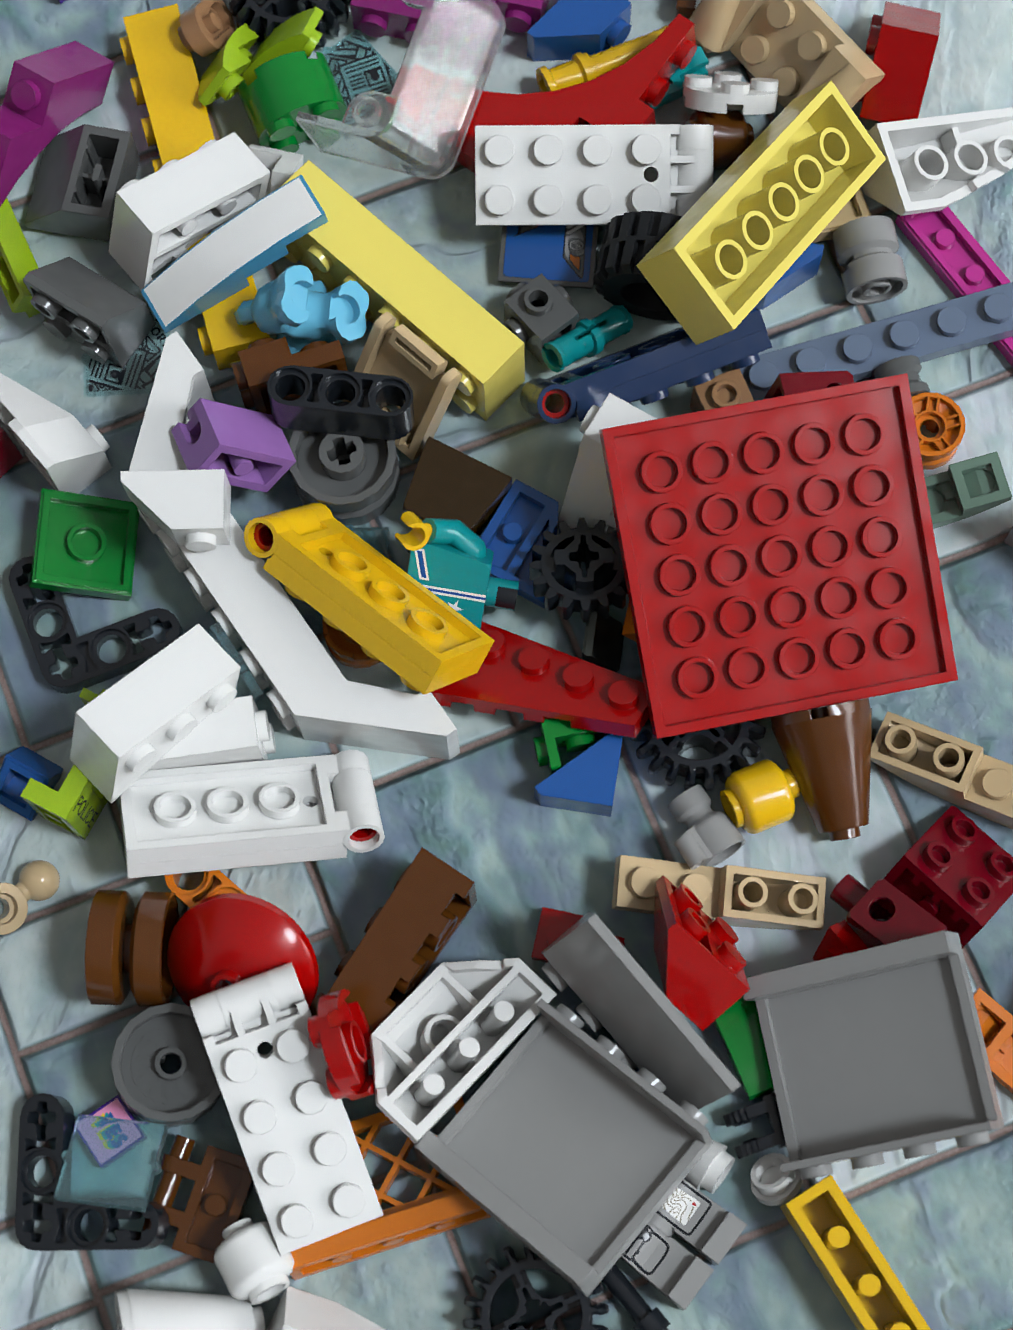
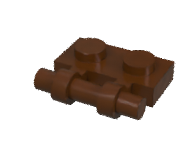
M176 1134L169 1154L163 1153L158 1168L163 1171L152 1201L163 1206L168 1214L169 1224L179 1228L171 1249L215 1264V1251L224 1241L222 1232L233 1223L241 1220L254 1181L245 1157L210 1145L207 1147L201 1165L189 1162L195 1140ZM183 1177L195 1181L185 1212L172 1208ZM145 1219L141 1234L142 1231L151 1229V1219Z

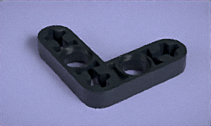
M33 556L20 559L11 568L9 574L10 587L41 673L51 688L59 693H75L83 690V688L91 687L135 670L183 635V629L176 616L166 609L156 608L79 637L63 592L41 589L46 600L37 603L36 597L29 586L23 585L28 582L27 574L31 572ZM47 613H56L62 616L63 619L61 630L50 637L38 634L36 628L38 620ZM156 623H162L165 629L172 628L166 632L167 641L158 644L154 637L140 641L144 651L138 654L136 646L128 634L136 631L137 636L141 640L154 633L152 626ZM111 639H119L126 644L124 657L116 663H106L100 659L99 655L101 646ZM62 647L69 662L72 665L78 664L71 669L73 677L64 680L60 674H53L60 670V663L52 649Z
M41 1093L28 1099L21 1110L19 1123L15 1233L20 1244L27 1249L35 1251L148 1250L160 1245L168 1234L170 1224L166 1210L157 1202L141 1199L71 1201L74 1150L73 1125H75L74 1109L69 1101L60 1096ZM48 1110L56 1112L55 1122L48 1123L47 1126L39 1124L40 1114H45ZM37 1141L56 1142V1149L36 1148ZM49 1157L55 1163L56 1175L52 1183L46 1187H41L34 1178L35 1166L42 1158ZM34 1195L54 1196V1202L34 1203ZM96 1210L103 1218V1230L98 1238L88 1241L81 1233V1221L86 1213ZM142 1215L144 1218L151 1219V1229L142 1231V1234L135 1230H119V1219L138 1220ZM43 1219L51 1221V1231H46L42 1234L34 1232L35 1222L42 1221Z

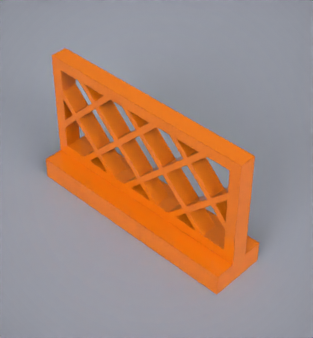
M462 1097L454 1104L456 1115L464 1106ZM379 1112L351 1121L350 1124L354 1135L369 1131L365 1140L355 1136L363 1160L369 1151L393 1164L380 1189L374 1188L380 1206L384 1202L392 1207L382 1210L383 1216L290 1252L294 1259V1266L290 1275L294 1280H298L490 1218L491 1216L457 1187H453L438 1179L440 1173L433 1168L431 1173L428 1174L405 1162L414 1145V1142L409 1137L397 1157L373 1145L380 1129L393 1123L383 1112ZM400 1169L426 1181L416 1200L401 1203L387 1195ZM433 1185L443 1190L429 1195Z

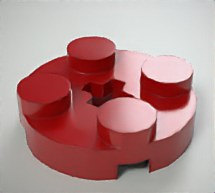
M342 989L320 997L317 1006L318 1015L308 1018L307 1027L314 1047L316 1049H323L328 1065L325 1072L326 1083L331 1096L335 1100L347 1097L353 1101L375 1094L373 1074L369 1075L367 1061L371 1059L369 1036L372 1033L358 1001L347 1004L345 999L350 992L347 989Z

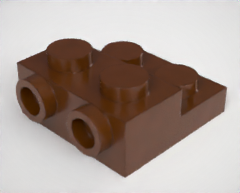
M286 337L277 340L263 338L251 343L247 349L238 351L240 360L231 363L245 409L255 407L256 411L270 415L272 414L267 382L270 375L276 369L295 365L347 371L345 356L339 340L330 343L326 341L312 342L304 346L300 352L291 354ZM290 394L285 396L283 400L294 401L301 396Z

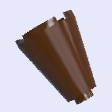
M869 698L770 717L771 729L790 771L797 780L800 794L817 832H829L831 842L861 836L859 827L869 824L872 708H870Z

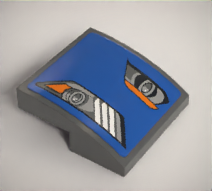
M599 225L502 226L498 282L529 283L542 273L553 286L559 284L562 287L593 289Z

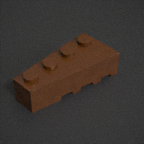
M422 847L413 862L399 877L394 886V891L385 905L381 906L369 920L364 930L366 934L356 950H349L334 972V975L338 978L327 994L347 989L350 994L345 999L346 1003L358 1001L366 1016L371 1033H373L418 987L477 901L475 882ZM319 993L309 1009L311 1016L318 1015V1001L322 995H325L324 993Z

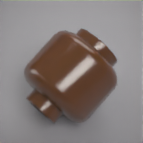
M696 110L691 114L690 119L683 123V125H714L713 170H727L754 141L753 128L750 123H746L744 115L739 110H727V114Z

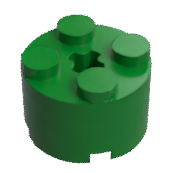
M295 51L273 58L254 70L257 79L249 86H247L244 79L238 87L239 97L260 146L295 153L298 151L300 143L316 138L318 142H326L336 138L343 131L340 122L347 113V107L324 54L316 52V59H308L305 51Z

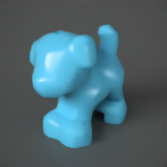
M294 265L286 268L276 279L260 287L253 300L243 301L234 315L238 324L246 326L255 322L261 332L276 335L275 340L286 337L290 352L294 354L300 352L307 344L316 341L330 343L339 340L342 346L363 337L366 331L365 314L369 306V295L357 281L351 280L327 293L326 286L321 280L313 281V274L308 267Z

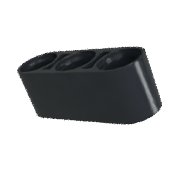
M290 365L276 369L270 375L267 382L271 414L276 423L287 429L398 440L405 437L414 425L413 391L410 385L402 378ZM290 394L301 396L294 401L283 400L285 396ZM337 400L351 401L350 404L345 406L332 405ZM388 405L401 407L394 412L382 410L383 407Z

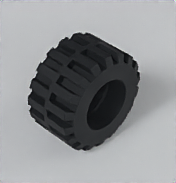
M632 211L623 215H617L611 219V222H607L593 281L598 294L604 296L603 298L613 305L624 306L629 313L650 319L677 321L636 265L682 216L656 211Z

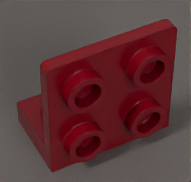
M950 806L883 879L887 880L947 926V931L958 933L963 948L1013 894V856L1000 847L956 806Z

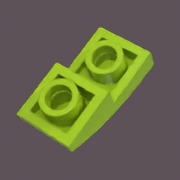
M317 7L305 10L289 18L274 29L269 37L259 45L253 54L251 63L241 75L245 79L247 86L257 79L254 70L273 58L295 51H305L307 58H309L322 36V33L315 28L324 12Z
M246 23L232 33L204 72L198 89V100L204 106L213 103L221 97L228 101L238 92V87L244 80L241 75L251 63L253 57L249 49L259 37L254 31L249 29Z

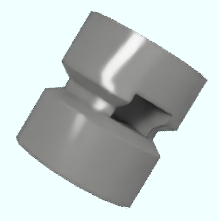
M877 215L861 217L845 223L833 233L832 239L837 261L841 266L847 267V270L841 274L846 299L849 303L856 305L880 303L896 297L907 289L908 280L903 259L900 255L896 254L899 249V242L894 222L891 218Z

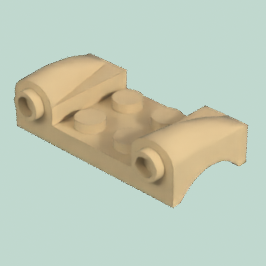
M701 0L689 18L690 21L695 23V44H697V47L701 46L704 52L721 53L730 51L755 78L779 80L777 101L784 108L793 99L832 80L852 109L885 75L814 0Z

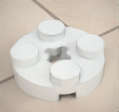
M716 71L714 72V78L708 75L687 74L684 76L683 103H685L684 106L687 108L712 113L727 114V110H743L742 115L770 114L776 111L779 80L751 78V83L742 82L741 73Z

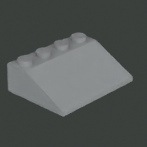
M588 912L542 951L548 962L541 969L561 992L570 986L583 1002L575 1009L596 1033L604 1026L617 1041L615 1045L625 1055L621 1061L632 1070H635L637 1067L639 1069L643 1067L654 1074L666 1086L663 1094L677 1105L686 1100L699 1110L734 1092L741 1085L596 913Z

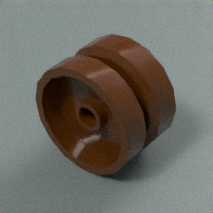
M97 890L89 912L85 945V983L87 996L91 1004L122 1005L130 989L138 1006L154 1007L171 1002L174 984L168 969L167 950L171 933L179 921L178 902L175 893L144 892L135 908L133 899L128 891Z

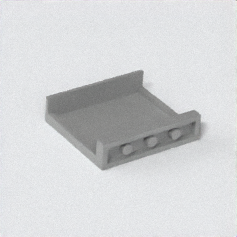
M944 930L746 978L750 990L743 996L744 1000L756 1002L790 1160L788 1163L779 1164L781 1172L799 1170L801 1180L833 1174L831 1163L850 1160L852 1170L885 1164L883 1157L885 1152L902 1149L904 1159L937 1153L935 1142L955 1138L957 1149L989 1143L991 1141L988 1131L1005 1128L958 933Z
M541 998L536 1004L541 1013L537 1021L441 1134L437 1137L428 1130L416 1144L415 1148L427 1163L582 1294L588 1297L713 1142L708 1129L705 1127L708 1119L695 1106L686 1100L677 1105L663 1094L666 1086L654 1074L643 1067L636 1073L621 1061L625 1057L624 1053L609 1039L600 1035L595 1041L581 1030L584 1022L572 1010L563 1004H559L554 1009Z

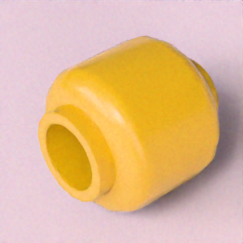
M769 759L761 760L731 773V776L725 781V790L720 791V800L725 814L730 817L736 828L742 827L750 834L760 833L790 820L795 812L794 799L800 796L799 785L793 773L788 768L781 770L776 763Z

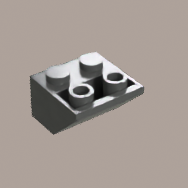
M83 124L57 135L45 147L25 220L26 227L110 242L116 192L124 184L136 178L140 163V157L131 132Z
M71 257L32 270L23 279L33 297L30 301L31 304L45 318L42 323L46 329L62 340H66L70 336L80 342L82 350L99 363L104 364L108 359L123 368L137 351V348L140 347L142 341L145 340V337L155 327L154 325H156L146 302Z

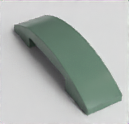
M997 451L949 464L948 471L925 477L933 529L982 513L1012 499Z

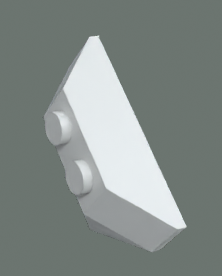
M505 958L502 961L475 960L441 963L369 1036L376 1106L416 1144L540 1014L536 1005L537 1002L542 998L549 1004L557 993L520 958Z

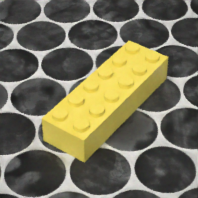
M832 80L793 99L636 266L695 345L733 331L886 160V157Z
M308 160L283 185L302 175L325 212L328 222L288 244L286 248L289 254L285 255V257L294 264L301 261L311 270L314 281L321 280L325 284L327 293L349 280L357 281L369 295V306L365 314L366 322L369 320L374 324L385 312L391 313L396 318L393 330L397 326L404 324L448 361L444 373L451 368H456L462 373V378L452 399L466 413L471 414L475 411L486 421L525 382V343Z

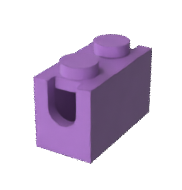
M199 398L188 410L187 416L189 421L187 424L178 422L171 430L187 470L225 469L229 483L232 486L267 493L296 462L281 426L275 422L270 414Z

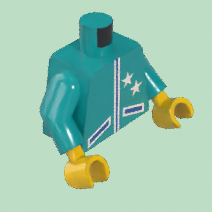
M406 511L401 515L400 519L408 527L412 528L409 533H395L394 535L406 549L411 551L407 574L479 629H481L485 606L510 611L515 610L519 581L490 576L494 552L486 548L484 540L461 520L425 518L421 521L415 513Z

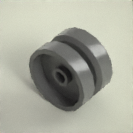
M350 402L332 403L335 406L350 404ZM293 430L289 446L296 462L290 468V473L294 481L296 493L303 505L322 503L331 510L334 518L346 527L364 525L379 517L394 501L401 480L395 440Z
M169 1003L149 1007L129 1020L117 1037L111 1060L116 1092L129 1112L147 1124L167 1128L192 1124L210 1112L221 1097L222 1092L190 1006ZM166 1055H176L178 1057V1064H182L178 1072L167 1074L161 1069L160 1065L165 1064Z

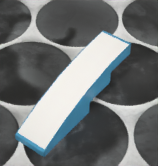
M300 175L258 200L214 230L175 260L144 287L141 293L166 334L249 286L247 277L289 254L286 246L327 223L326 214L305 179Z

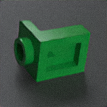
M545 719L544 723H541V736L533 737L538 766L548 765L550 775L562 768L557 748L566 746L567 752L587 750L596 743L597 739L604 738V733L571 728L570 721Z

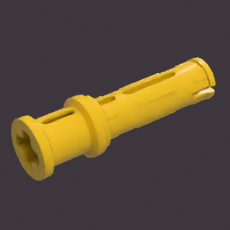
M667 25L590 56L587 53L578 52L573 54L572 60L550 69L545 66L537 68L536 79L540 92L555 91L587 82L623 65L655 41Z

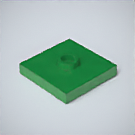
M41 488L38 500L29 587L129 601L132 596L139 521L138 508L135 503Z

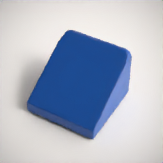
M19 747L6 754L0 768V804L30 821L34 820L38 813L20 796L30 778H33L54 789L64 769L27 747Z

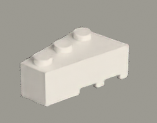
M235 132L218 141L210 140L203 144L198 151L180 160H170L157 172L141 180H131L116 192L108 252L139 289L142 290L153 280L151 275L173 259L177 260L188 251L187 249L206 234L212 233L252 204L265 197L271 172Z

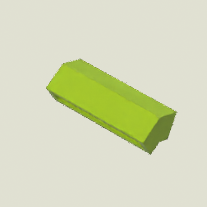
M6 197L0 207V286L12 313L26 312L28 318L40 314V312L31 304L30 301L33 297L23 279L28 272L39 267Z

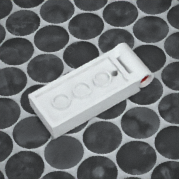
M714 125L475 126L476 226L606 225L607 222H611L613 217L632 211H656L683 216L713 185ZM648 168H652L657 172V179L653 182H649L644 178V171Z
M345 750L332 755L148 770L119 796L128 878L347 858V849L358 853L369 852L378 848L385 838L368 757L359 750Z
M292 962L189 1000L280 1256L383 1216L342 1099L335 1100L329 1092L325 1076L328 1065L323 1049H316L311 1042L307 1020L312 1016ZM269 1042L272 1045V1050L270 1053L262 1055L257 1051L259 1044Z

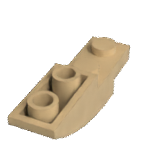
M887 711L871 746L872 762L943 800L1013 829L1012 764L985 755L981 746Z
M620 855L616 858L612 909L654 915L655 882L664 875L676 887L684 884L691 889L703 905L701 910L712 920L720 917L729 926L820 931L823 929L826 878L725 865L722 868L701 865L691 870L687 863Z

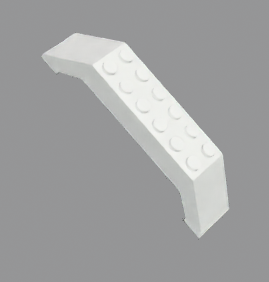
M177 331L165 339L129 471L187 470L171 430L178 422L187 424L189 421L187 416L188 410L199 398L215 401L204 369ZM137 506V511L152 534H157L165 547L164 551L179 573L183 572L191 585L190 588L203 609L208 612L215 608L210 613L218 624L217 628L233 652L242 647L243 650L238 652L255 685L260 691L267 687L270 688L266 695L273 705L272 709L287 731L296 727L305 740L451 760L460 754L457 728L431 692L425 695L421 692L412 694L346 680L277 579L263 569L265 564L263 559L252 555L247 549L244 542V532L231 513L230 545H216V549L212 551L197 552L188 550L185 546H179Z

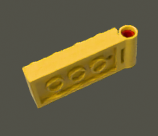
M310 503L260 516L250 520L245 526L244 542L247 549L258 558H268L263 569L281 582L288 594L298 600L305 601L322 615L323 620L329 626L346 633L361 645L362 651L367 656L383 662L399 675L401 682L414 691L425 695L476 674L495 641L334 518L331 510L322 503Z

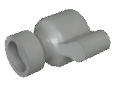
M696 785L687 789L673 799L667 807L678 823L687 826V831L674 842V845L691 870L701 865L710 867L718 865L737 852L746 842L727 814L721 811L715 812L710 808L711 799L702 785Z

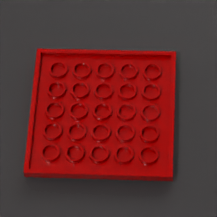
M907 373L599 430L653 737L660 739L958 680Z

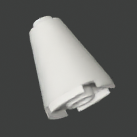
M130 1288L115 1291L117 1330H265L262 1307H252L250 1300H239L233 1298L232 1295Z

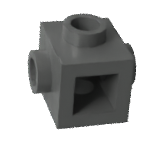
M542 273L529 283L521 282L508 293L506 300H504L503 325L525 343V347L541 364L544 362L541 352L542 348H544L543 345L575 329L577 322H579V312L573 307V301L567 291L559 284L553 286Z

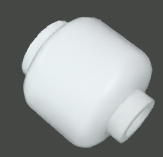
M244 1218L233 1223L222 1232L224 1241L216 1249L214 1261L233 1298L250 1300L251 1304L257 1305L274 1298L290 1285L288 1276L292 1273L294 1259L290 1252L280 1256L269 1222L253 1224L251 1218Z

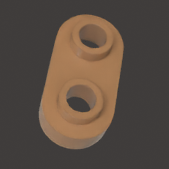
M198 0L180 15L179 38L189 52H196L201 57H206L221 49L232 33L236 31L234 19L222 0Z

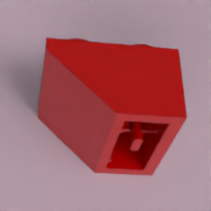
M662 875L655 882L654 952L665 996L677 1009L704 1031L750 990L743 969L747 963L737 950L735 943L739 941V938L729 924L720 917L712 920L701 910L703 905L691 889L684 884L676 887Z

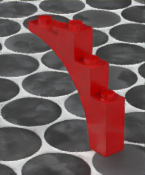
M678 14L655 41L623 65L593 80L559 90L525 94L480 91L446 81L413 64L386 102L395 121L475 174V126L656 124L655 112L650 105L656 107L662 101L670 85L668 82L669 78L677 68L684 69L692 60L697 50V44H695V23Z

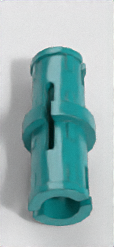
M613 305L610 309L591 320L587 318L579 320L575 329L543 345L544 348H542L541 352L545 364L552 371L561 372L565 367L585 356L591 358L600 354L604 349V345L631 331L633 320L630 313L622 305Z

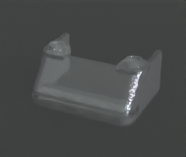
M402 0L407 6L420 9L422 12L391 94L367 91L357 95L349 103L342 122L300 111L295 120L322 153L425 179H438L447 175L455 166L505 32L506 21L504 15L494 0Z

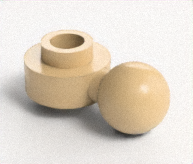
M35 860L23 867L19 874V883L16 885L0 883V901L4 907L0 915V935L10 934L21 927L27 917V901L30 899L34 901L47 900L57 892L60 885V876L54 865L44 860Z

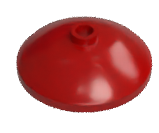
M225 893L207 897L194 904L184 913L175 925L169 939L167 950L169 973L175 989L187 1006L191 1007L189 1002L191 999L229 986L225 980L234 984L290 962L293 964L309 1009L315 999L319 984V970L316 955L308 937L287 913L261 898L239 893Z

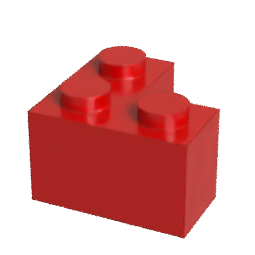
M885 2L882 16L873 14L865 54L873 56L872 61L885 75L879 83L859 100V102H862L861 118L880 122L918 119L939 38L941 13Z

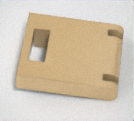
M385 312L375 321L354 372L395 376L402 378L410 385L413 391L414 425L405 437L395 440V445L413 461L421 456L428 437L434 438L459 385L462 373L456 368H451L444 373L448 361L404 324L397 326L393 330L396 318L391 313ZM386 406L382 408L384 411L391 412Z

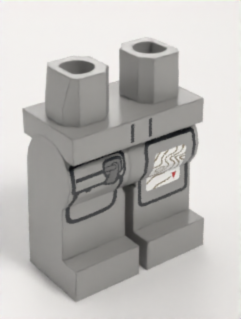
M683 1179L620 1258L678 1308L685 1310L714 1269L697 1256H694L671 1236L675 1234L713 1265H718L747 1224L731 1212H727Z

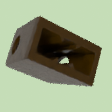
M429 436L425 442L402 511L403 513L406 511L415 513L421 521L425 518L458 519L480 536L511 488L512 477Z

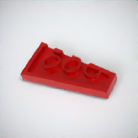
M482 622L481 630L495 641L478 672L431 692L438 703L445 707H451L452 702L473 705L475 712L495 715L497 709L523 713L524 720L544 723L545 719L550 718L570 721L571 728L631 738L637 737L650 717L644 683Z

